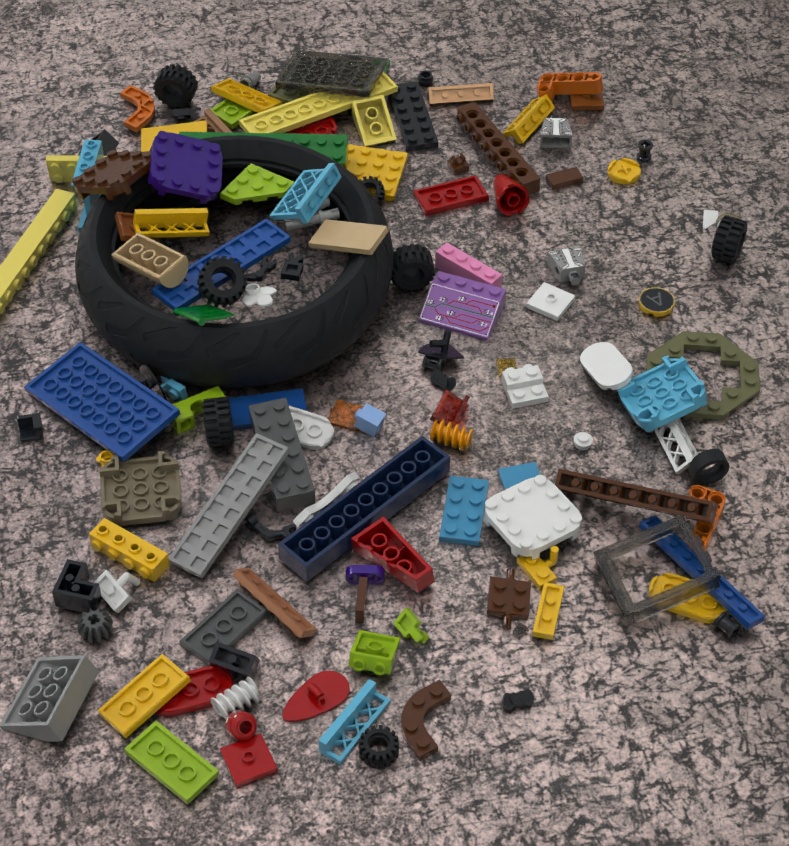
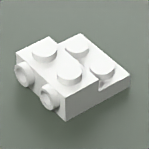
M526 364L519 369L509 367L502 372L501 383L512 409L548 402L549 396L544 387L543 376L538 365Z

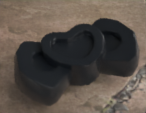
M436 369L431 373V383L440 385L447 392L455 388L456 379L454 377L449 378L447 375H443L440 369Z
M528 688L517 693H505L502 698V704L508 711L512 710L515 705L521 706L525 704L532 706L534 703V695Z

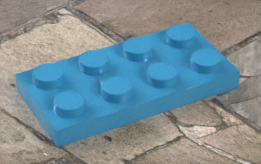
M450 475L439 542L479 546L489 480Z

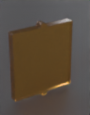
M337 400L333 409L330 410L328 420L333 426L358 432L359 429L354 427L356 422L354 416L359 408L362 409L364 406Z

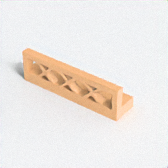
M493 83L427 88L429 104L494 99Z

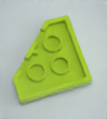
M251 163L220 193V199L238 205L246 200L258 202L265 201L267 197L273 196L283 198L294 184V181Z

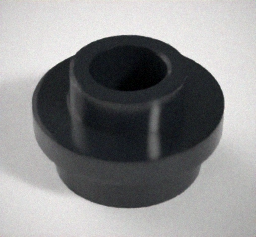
M421 71L418 75V82L422 85H429L434 80L430 71Z

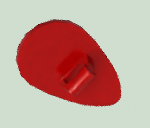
M322 671L315 674L288 700L282 713L283 720L286 722L304 721L340 706L349 696V682L345 676L335 671Z

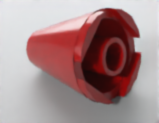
M505 174L497 175L494 178L493 188L499 211L508 216L523 212L530 202L529 192L526 187Z

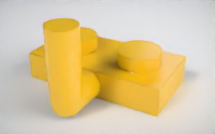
M552 546L550 549V559L543 561L540 557L532 560V557L524 556L517 558L516 563L539 591L543 589L544 582L552 584L557 582V577L550 568L557 564L559 548Z

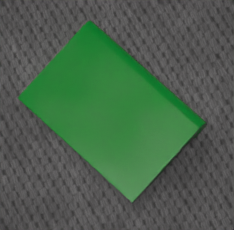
M210 304L181 307L173 310L175 316L181 315L196 321L200 326H204L207 321L222 320L234 316L233 313Z

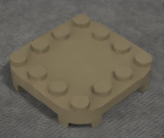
M158 451V456L127 459L123 462L116 455L112 456L111 461L107 462L104 466H100V503L103 517L118 526L164 522L175 520L179 517L182 498L177 458L174 459L166 455L165 451Z

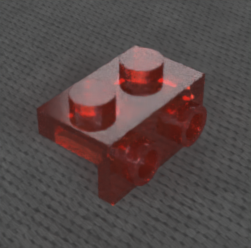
M445 390L430 420L435 422L437 419L438 423H440L444 419L445 426L452 422V428L456 424H460L462 421L460 416L469 407L467 402L470 397L466 395L463 399H460L453 393Z

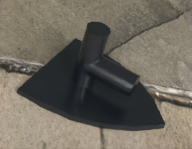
M444 330L443 340H430L429 344L424 345L418 351L420 354L436 358L464 359V356L449 344L452 333L450 330Z
M142 365L140 367L141 376L138 378L139 382L167 400L162 387L147 365Z

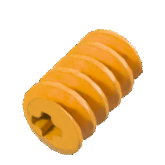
M436 419L430 432L431 441L437 440L439 444L444 443L445 446L452 445L454 449L459 446L460 451L467 450L473 438V429L466 433L465 426L461 431L459 430V424L452 428V422H449L445 426L444 419L440 423Z

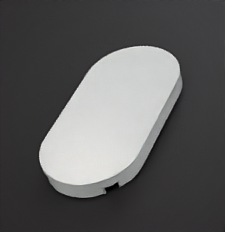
M595 343L587 347L580 356L583 368L597 385L604 390H607V388L612 390L623 388L632 380L631 376L634 374L631 364L611 343Z
M289 406L301 447L319 450L331 443L334 429L326 417Z

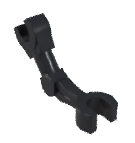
M268 256L263 257L260 270L256 271V273L247 274L246 281H263L267 272L270 273L276 268L277 260L274 259L273 262L268 263Z
M250 513L245 517L247 521L245 526L249 530L255 529L269 542L278 538H283L284 540L292 534L290 532L296 531L295 524L282 527V530L273 531L262 526L253 514Z

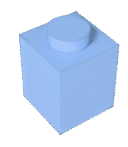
M366 403L362 409L359 408L354 416L356 419L354 427L375 437L384 423L386 413Z

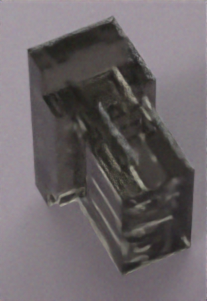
M515 621L516 627L513 630V634L521 638L523 633L529 631V627Z

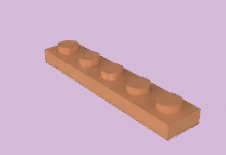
M250 568L235 570L233 577L239 581V584L250 591L255 599L262 602L268 611L274 613L282 624L287 625L295 636L299 638L314 636L317 629Z

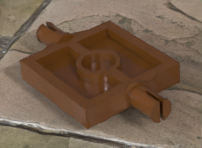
M511 568L506 570V578L490 576L486 614L503 618L502 628L504 630L506 625L507 630L511 629V620H528L531 582L514 579L515 569L513 568L512 571Z

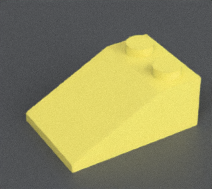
M384 95L352 102V116L364 147L397 140Z

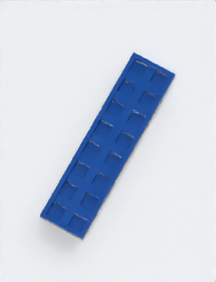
M266 218L188 266V272L179 285L167 288L159 284L152 288V294L171 310L188 307L202 298V292L199 293L198 291L199 285H197V280L204 264L206 265L208 260H213L216 256H219V259L222 256H227L226 259L232 257L234 258L233 262L237 263L239 261L241 263L240 268L244 267L247 270L260 262L263 257L271 255L290 243L291 236ZM217 273L212 276V282L216 288L231 280L229 276L223 273Z

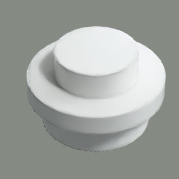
M579 432L574 436L573 442L579 450H587L592 445L593 438L586 432Z

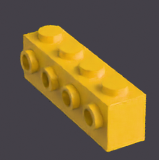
M106 518L89 533L90 545L95 551L106 554L111 560L122 563L127 569L136 571L145 579L148 578L155 582L170 566L168 553Z

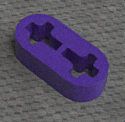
M350 565L346 568V581L351 584H359V577H368V584H380L385 579V570L379 565Z

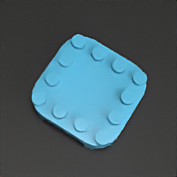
M669 355L662 357V364L631 378L632 380L626 386L617 389L623 406L636 424L644 428L646 432H652L656 428L662 427L707 405V393L703 380L700 381L684 357L680 359H670Z

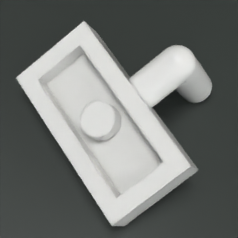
M105 570L94 583L99 584L101 596L115 612L119 613L133 599L124 589L123 585L129 582L134 586H138L140 579L125 572L117 580L111 572Z

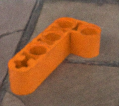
M598 72L546 73L540 77L537 85L538 97L547 94L551 102H553L555 95L599 94L604 90L602 75Z
M694 485L689 489L688 496L713 501L718 504L714 523L697 521L689 538V547L704 558L723 515L726 497L721 492L704 486Z

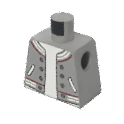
M557 114L552 115L550 118H545L541 130L540 148H571L572 131L568 119L560 118Z
M581 246L548 252L547 265L558 281H570L572 285H578L581 279L584 278L585 262Z

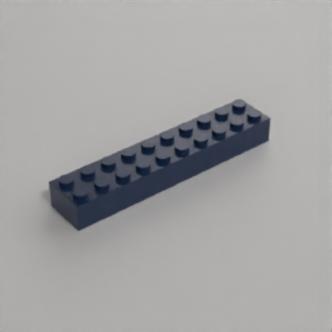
M421 436L278 543L279 559L303 580L309 581L353 547L352 537L383 516L388 520L450 472V456L424 436Z

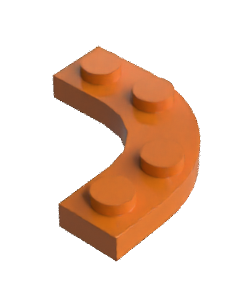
M130 84L120 92V97L134 104L138 109L124 121V127L137 133L153 119L155 105L153 98L147 92Z

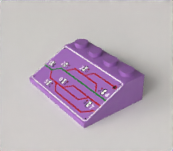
M438 271L431 284L419 322L488 340L505 306L506 289Z

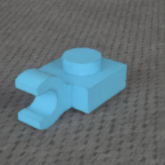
M161 376L163 384H160L163 391H168L172 399L182 401L188 398L185 386L171 378L168 380L167 377Z

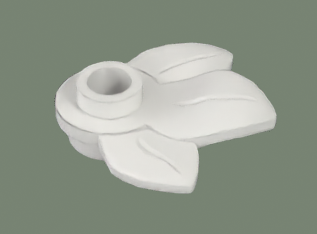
M256 283L248 284L242 298L243 304L247 307H252L255 304L260 307L270 306L273 303L271 295L275 294L277 290L269 286L260 288V285Z

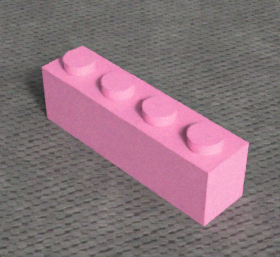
M445 243L436 251L435 267L439 270L502 288L501 273L451 244Z

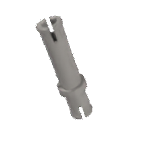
M338 208L327 211L318 210L308 223H302L300 219H285L284 224L286 231L319 223L322 225L325 219H340Z

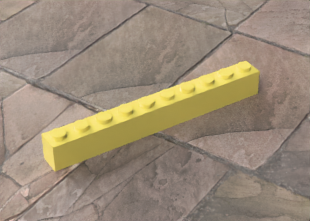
M56 189L0 265V314L4 312L7 304L12 301L13 296L21 288L24 280L29 277L31 270L36 267L48 246L53 243L54 238L60 233L72 212L77 209L78 203L75 193Z

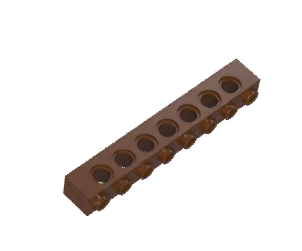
M476 102L457 107V122L462 125L465 132L478 144L481 151L488 156L490 162H493L497 167V170L526 187L529 195L539 192L541 178Z
M558 469L555 482L556 487L560 491L710 524L714 523L718 504L709 500Z

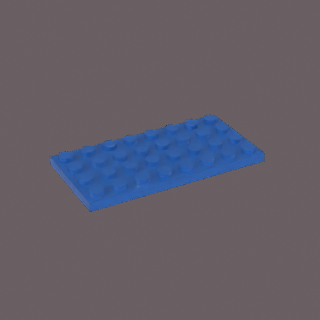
M81 342L24 386L27 393L115 456L117 455L123 462L181 414L177 407Z

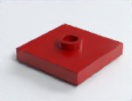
M261 733L254 735L248 740L238 741L220 748V753L236 788L278 772L275 761Z

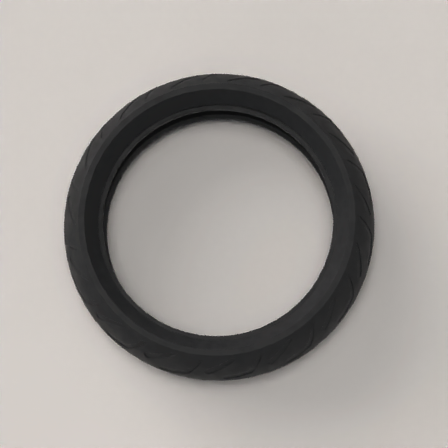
M234 135L201 139L219 144L223 157L220 191L217 198L208 201L207 204L225 201L220 199V193L251 163L294 182L303 170L325 169L328 163H335L342 177L327 196L330 200V206L322 209V211L338 208L340 219H337V221L384 225L388 227L379 204L365 185L345 167L317 151L289 141L261 136ZM144 174L130 185L132 193L127 196L126 194H119L114 200L108 201L106 195L101 194L88 213L80 231L75 257L76 282L83 306L99 333L113 348L138 366L147 365L154 374L194 386L209 388L219 386V388L225 389L259 387L290 380L319 368L342 354L367 330L384 303L392 278L393 245L390 231H388L372 255L348 252V261L338 279L326 292L306 306L265 320L228 324L205 323L204 326H200L196 321L169 315L140 298L121 275L122 264L116 262L112 257V254L127 242L120 239L115 219L116 212L134 214L135 209L191 208L203 205L199 204L200 199L166 192L165 196L159 195L158 190L152 184H148L149 174ZM277 196L267 197L265 201L279 203L282 198Z

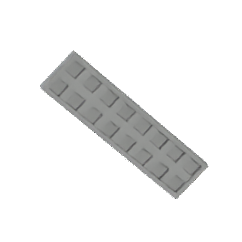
M256 433L169 557V562L203 579L289 454V447Z

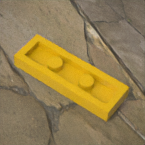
M544 582L533 628V637L553 640L564 586Z

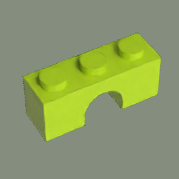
M216 386L172 404L180 410L181 414L171 422V425L178 434L195 428L194 416L198 413H203V400L226 396L219 386Z

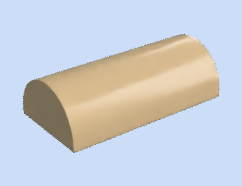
M140 233L135 234L112 254L116 262L167 288L179 285L188 272L187 256Z

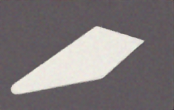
M704 210V229L716 223L718 211Z

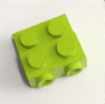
M359 630L350 651L348 667H352L356 671L368 670L373 671L377 675H390L400 645V638Z

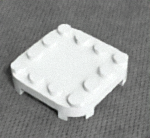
M537 475L536 477L526 479L493 495L485 501V523L487 526H493L511 547V553L516 557L521 555L532 557V560L537 559L540 556V552L568 538L572 541L576 539L581 529L582 516L579 510L544 475Z

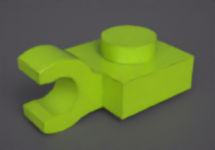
M405 608L393 622L405 638L412 636L417 643L421 641L423 644L430 638L419 628L422 622L410 608Z

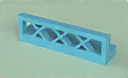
M369 679L319 739V752L339 765L344 762L357 746L359 739H361V734H365V730L373 726L391 703V699L376 691V682ZM373 698L382 702L381 706L376 708H370L369 703ZM369 714L368 722L358 724L357 718L359 716ZM356 730L357 735L355 738L345 739L344 734L347 731ZM335 746H344V751L340 756L331 752Z

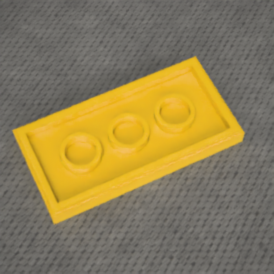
M230 78L211 86V92L257 113L282 105L283 103Z
M207 120L142 128L141 152L150 151L153 140L159 131L179 134V132H208Z
M161 654L97 711L102 718L126 739L184 688L191 679L165 655Z

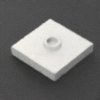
M544 282L526 303V308L558 321L574 302L575 295Z

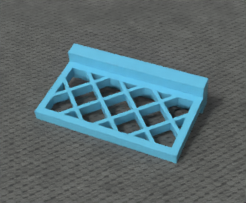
M328 163L325 169L303 170L269 215L271 220L300 219L302 223H308L342 177L335 163Z

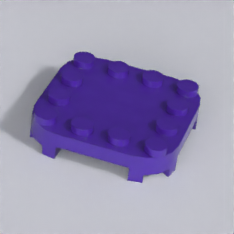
M159 131L150 148L148 184H152L158 190V194L162 196L169 192L200 199L199 204L205 205L208 201L216 199L222 182L223 157L219 144L180 134Z

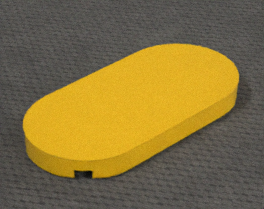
M663 573L661 576H655L650 581L648 595L650 600L659 608L710 624L714 623L722 612L727 611L729 613L695 580L674 573Z

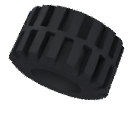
M166 65L161 69L154 83V94L158 96L157 99L161 100L162 104H166L170 108L178 109L179 107L182 109L185 106L187 107L198 89L196 76L192 75V71H188L186 67H181V65Z
M727 215L722 218L712 244L711 254L713 258L732 264L737 260L745 241L747 221Z
M420 244L402 245L403 247L396 248V251H393L391 278L395 287L398 286V289H405V291H416V289L424 288L423 286H428L430 284L429 281H432L434 279L433 276H435L431 252Z
M216 256L213 260H208L198 276L197 285H199V293L202 292L201 297L203 300L206 298L208 304H211V302L215 303V307L222 305L223 308L228 304L230 306L233 305L235 301L237 302L247 286V274L244 275L246 270L244 267L240 268L241 263L239 261L237 263L233 262L234 258L232 257L226 259L227 256H222L219 259V256ZM217 273L226 274L232 280L233 287L229 290L216 288L212 282V276Z
M228 397L204 399L202 406L207 444L209 447L232 445L234 443V431L230 400Z

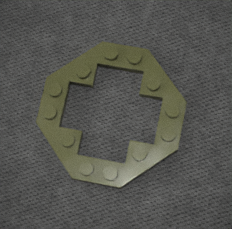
M683 331L649 353L646 357V371L662 364V357L668 355L670 359L684 357V350L720 352V365L739 366L740 388L722 387V401L707 400L706 406L683 416L684 418L724 420L728 417L729 413L733 410H738L749 399L757 397L760 393L759 362L719 333Z

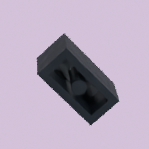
M216 641L208 662L220 669L253 679L260 659L256 655Z

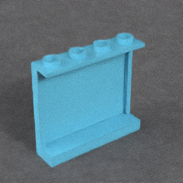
M84 140L73 178L80 176L84 173L85 169L92 167L97 160L104 158L102 141ZM90 194L84 199V207L78 224V233H80L88 213L101 194Z

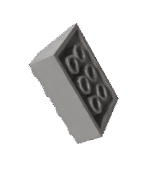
M86 655L38 657L2 720L0 728L45 742L63 741L99 670Z

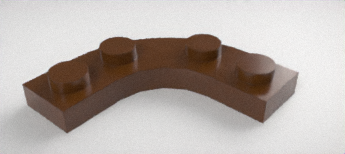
M440 680L412 695L402 711L401 729L403 737L419 761L438 752V745L427 732L423 721L430 711L451 700V694Z

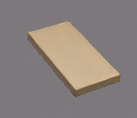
M325 219L308 244L310 248L372 255L389 230L384 225Z

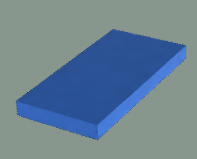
M303 389L228 398L231 406L233 430L252 428L249 419V405L286 398L289 406L307 411Z

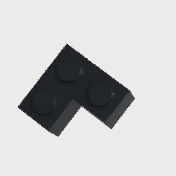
M67 559L52 591L56 607L86 613L89 612L90 608L93 611L97 610L102 599L100 586L98 583L89 582L90 577L87 563Z

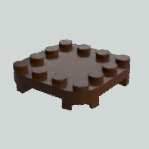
M109 151L106 157L97 160L95 165L85 169L83 174L72 179L79 198L85 199L90 194H105L107 200L111 201L119 194L129 195L132 193L130 185L144 174H149L151 151Z

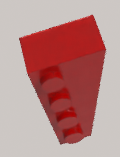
M384 516L351 538L353 550L356 554L374 565L382 566L386 573L417 593L435 582L433 568Z

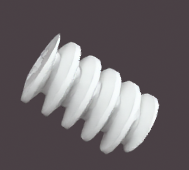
M247 677L246 682L241 680L238 685H233L231 690L226 689L224 695L219 693L216 698L212 697L210 700L216 713L220 717L223 716L227 719L228 713L236 711V708L244 711V703L250 708L252 706L251 699L258 703L259 692L253 679Z

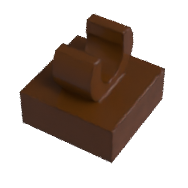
M460 153L459 157L453 155L451 159L447 160V166L454 175L469 171L470 165L462 153Z

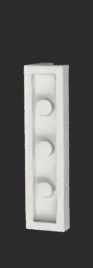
M678 418L660 427V429L656 428L654 431L675 472L678 475L689 468L692 459L698 455L681 420ZM665 428H670L671 430L668 438L663 436ZM672 442L678 443L676 452L670 450ZM684 456L686 462L678 466L679 457Z

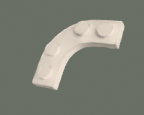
M355 472L346 475L323 499L306 507L293 520L297 527L304 525L340 498L346 491L348 492L356 486L355 482L360 477Z

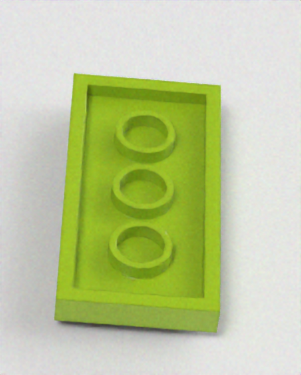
M154 721L124 748L127 756L187 805L219 776L218 769L158 721Z

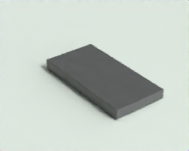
M236 589L179 641L180 646L207 666H213L208 661L216 641L234 647L268 615V610Z

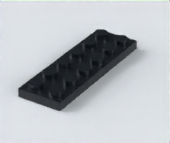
M418 81L396 84L398 92L392 93L388 97L405 150L414 151L437 148L438 139Z

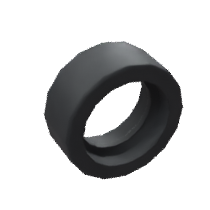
M709 449L699 453L692 459L689 466L696 482L706 485L721 480L728 473L730 467L724 453L719 449ZM715 464L711 468L705 469L707 466Z

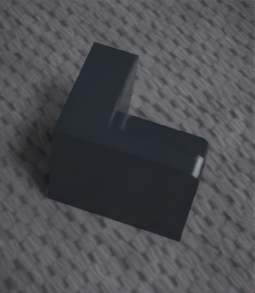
M40 413L17 416L21 443L44 440Z

